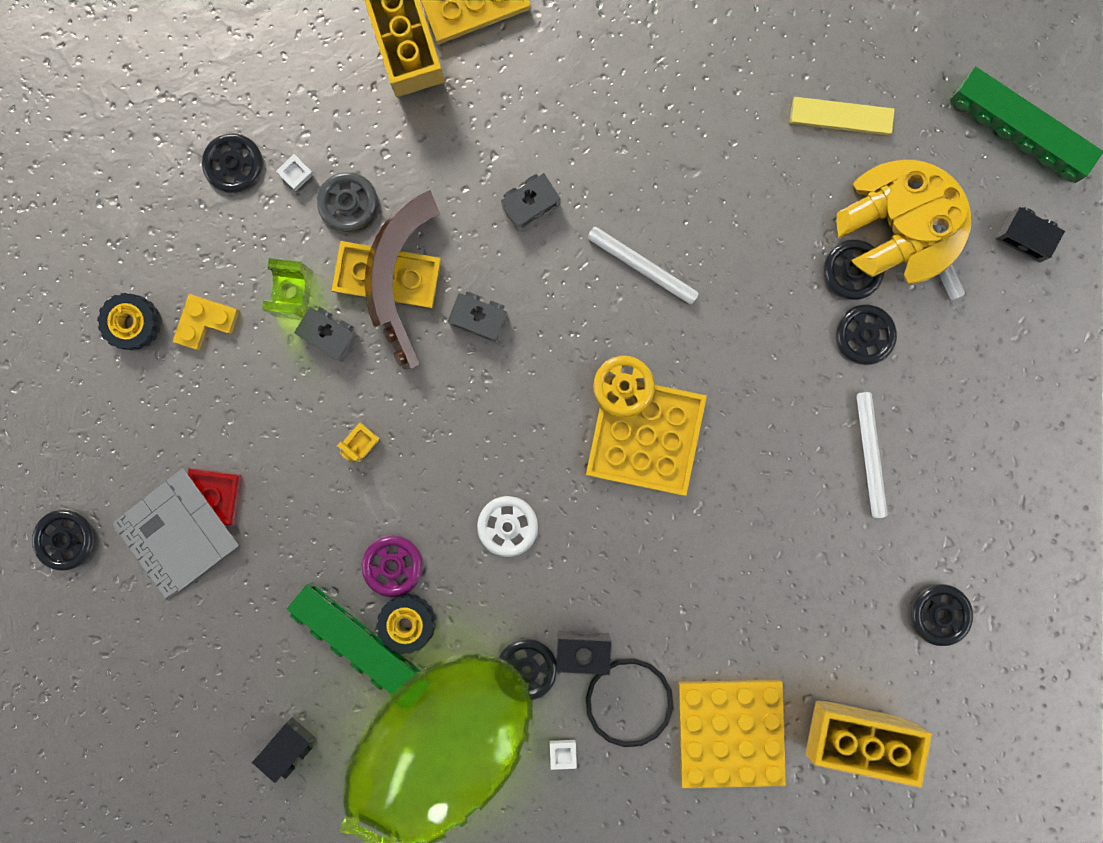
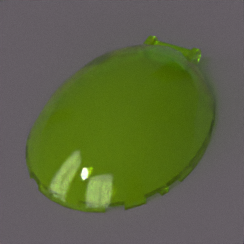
M474 653L457 655L428 666L406 681L381 706L363 732L352 753L344 779L343 804L346 817L341 823L340 832L345 835L352 834L367 843H395L396 841L400 843H435L446 838L445 833L457 825L463 827L467 824V818L478 808L482 810L510 778L521 759L520 752L523 744L528 742L530 736L528 728L530 720H533V707L528 686L521 674L511 664L498 657ZM359 821L384 835L381 837L358 825Z

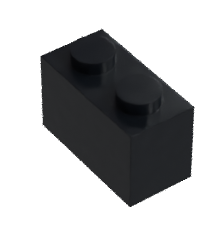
M1018 207L1009 212L995 239L1039 263L1050 259L1065 231L1059 228L1058 224L1054 221L1036 216L1033 210L1026 207Z
M292 717L253 760L252 764L274 783L281 776L286 780L296 768L293 762L298 757L303 760L313 748L310 743L315 736Z

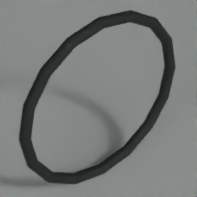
M637 659L616 660L610 664V669L618 665L636 664L648 668L660 678L667 691L668 710L664 722L653 735L641 741L623 742L608 736L598 727L592 715L591 696L596 682L602 676L596 674L591 680L586 695L587 716L594 730L607 742L622 747L643 746L658 738L668 726L673 711L672 690L665 676L653 665Z

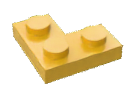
M188 294L172 342L200 351L207 327L232 335L239 310Z

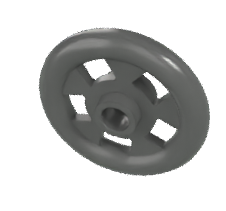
M340 172L332 175L322 184L318 192L317 208L321 218L328 226L338 231L352 232L365 227L372 220L377 210V194L373 185L364 176L354 172ZM350 182L351 189L340 191V183ZM363 189L367 198L360 201L356 192ZM329 194L336 195L334 205L327 204ZM351 199L352 204L348 207L344 206V201ZM360 207L364 213L361 217L355 219L352 214ZM336 211L346 215L343 221L334 218Z

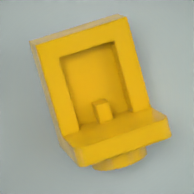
M359 422L343 442L340 441L337 446L342 450L340 455L350 463L353 460L362 462L380 438Z

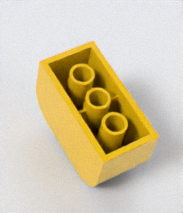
M364 0L396 98L445 83L420 0Z
M816 701L805 755L816 766L922 788L932 733L919 724L898 716L828 701Z

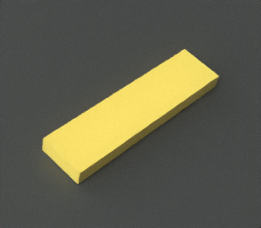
M794 97L792 99L790 124L890 136L892 134L895 109Z

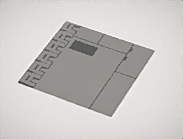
M183 468L112 523L166 600L170 599L238 547L237 542Z

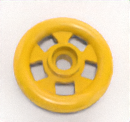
M616 356L600 366L594 378L593 390L597 402L606 412L618 417H630L639 414L650 404L654 396L655 381L652 372L641 360L632 356ZM622 366L632 367V375L621 373ZM609 372L616 375L611 385L604 382ZM643 378L645 389L637 390L636 379ZM622 381H626L629 384L628 390L623 391L620 389L619 385ZM610 391L619 398L614 404L606 397ZM635 395L638 402L627 406L625 399Z

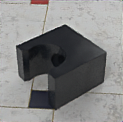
M558 631L556 671L558 673L610 675L612 641L609 633H598V636H577L569 634L568 631ZM580 649H588L591 652L590 658L584 661L579 660L576 656L577 652Z

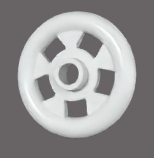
M513 496L499 497L490 501L482 509L477 522L478 536L484 547L491 553L501 557H515L526 552L534 543L538 533V520L534 510L524 500ZM501 507H513V514L502 515ZM525 515L528 526L521 528L517 517ZM490 516L497 518L495 528L487 527ZM505 522L512 524L511 531H504L503 524ZM520 533L524 540L515 546L511 539ZM495 534L505 539L502 546L492 540Z

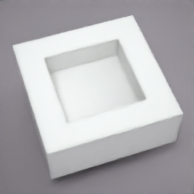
M295 154L276 171L295 191L314 175Z
M575 740L550 741L551 770L577 769Z

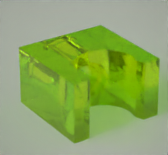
M269 258L268 269L272 271L273 288L270 299L263 301L262 310L274 317L302 320L308 311L313 271L299 261ZM295 286L296 294L291 298H287V289Z

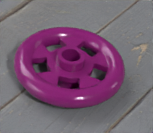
M390 535L377 539L367 548L362 559V574L365 582L373 591L386 597H398L410 592L418 584L423 571V561L419 550L411 541L401 536ZM387 546H398V554H387ZM375 555L382 557L379 567L372 565ZM410 555L413 566L406 568L403 557ZM390 561H394L397 564L396 570L392 571L389 569L388 564ZM380 573L389 579L386 585L377 581L376 578ZM404 573L408 580L399 585L395 579Z

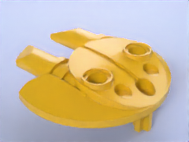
M917 160L891 161L865 172L853 183V187L856 193L866 195L867 197L837 213V232L839 238L878 218L882 220L887 217V221L890 227H893L892 231L895 234L891 237L892 240L851 261L857 268L871 277L902 262H908L904 273V279L908 285L927 281L949 268L964 249L971 227L970 205L959 183L943 169ZM915 181L919 182L922 187L912 189L908 184ZM940 224L945 226L947 231L937 233L933 230V227Z

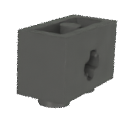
M545 173L540 176L535 174L529 177L524 182L525 185L518 190L513 188L503 195L504 199L501 200L502 207L518 231L561 205V198ZM530 196V199L534 197V204L529 205V202L525 204V197Z
M466 292L465 295L459 293L448 323L497 343L508 316L507 311L503 310L504 306L494 301H490L489 304L480 301V296L471 292ZM478 310H482L485 318L483 320L480 318V321L477 322L473 314L475 311L478 313Z
M309 307L294 333L343 362L358 338V335L352 332L354 327L343 320L339 324L331 320L333 314L321 307L318 310ZM325 328L333 332L331 336L323 333Z

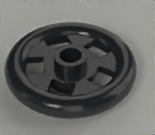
M222 134L214 138L204 150L202 156L203 173L208 182L220 191L228 193L244 191L250 188L261 174V152L250 138L242 134ZM229 144L231 150L221 154L219 148ZM242 146L249 151L245 157L238 152ZM234 158L235 163L232 166H228V160ZM213 160H219L220 170L213 171ZM245 164L251 166L247 176L241 174ZM225 174L235 175L234 183L225 182Z
M852 239L843 241L830 250L824 263V277L834 293L845 299L859 300L872 295L880 287L885 271L871 277L857 268L851 261L856 258L853 257L854 250L866 253L874 249V246L862 240ZM840 255L847 259L843 262L842 266L835 263ZM850 266L856 267V274L850 272ZM839 273L847 280L844 285H841L835 277ZM863 280L865 287L855 290L853 283Z
M859 305L851 308L841 317L836 330V340L839 349L849 360L861 365H872L883 361L893 351L897 340V330L893 319L883 309L873 305ZM866 315L876 317L875 324L865 322ZM852 320L859 323L854 332L848 329V325ZM879 329H886V340L879 339ZM865 330L870 331V339L864 337ZM853 338L860 346L856 351L848 343ZM876 345L878 352L869 355L866 348Z
M68 509L55 510L43 516L36 524L32 534V547L36 557L45 566L59 571L71 570L80 566L87 560L94 545V533L90 523L78 512ZM65 520L74 522L72 529L63 527ZM50 524L56 528L51 536L45 533ZM76 534L83 535L82 545H76ZM63 535L67 537L66 544H63L61 541ZM49 543L55 550V553L51 556L44 548ZM72 550L74 557L64 560L63 553Z
M939 584L926 588L916 597L912 606L911 618L916 632L923 640L936 646H950L960 642L969 633L973 623V609L969 599L962 591L950 585ZM943 595L952 597L950 605L941 602ZM931 600L934 602V605L927 612L923 608L926 602ZM962 609V621H955V610ZM943 610L945 616L944 618L939 619L938 612ZM928 619L935 626L930 631L924 625V622ZM951 626L953 633L944 636L942 628Z
M520 639L505 647L497 660L496 675L502 689L515 699L523 701L538 699L548 693L556 681L555 656L545 644L537 640ZM524 649L527 657L516 660L514 653ZM537 653L541 654L545 659V662L541 665L533 659ZM514 665L515 676L507 677L506 667ZM529 666L532 671L526 675L522 672V668ZM539 672L546 675L541 685L534 681L537 679ZM518 681L529 683L528 690L518 689Z

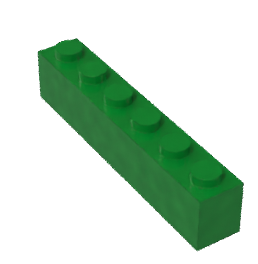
M976 66L964 77L950 98L958 109L969 112L976 117L979 123L990 126L997 131L1000 137L1011 140L1018 145L1021 151L1032 154L1039 159L1042 165L1053 168L1061 173V177L1067 181L1076 183L1086 178L1103 154V150Z
M312 582L305 585L286 609L291 613L290 617L300 625L304 623L311 629L310 633L312 636L320 641L325 640L330 644V649L339 657L344 656L351 661L350 666L361 674L363 672L371 678L370 682L380 690L384 688L391 694L390 698L399 706L404 704L408 708L430 680V677L404 656L384 646L383 641L377 634Z

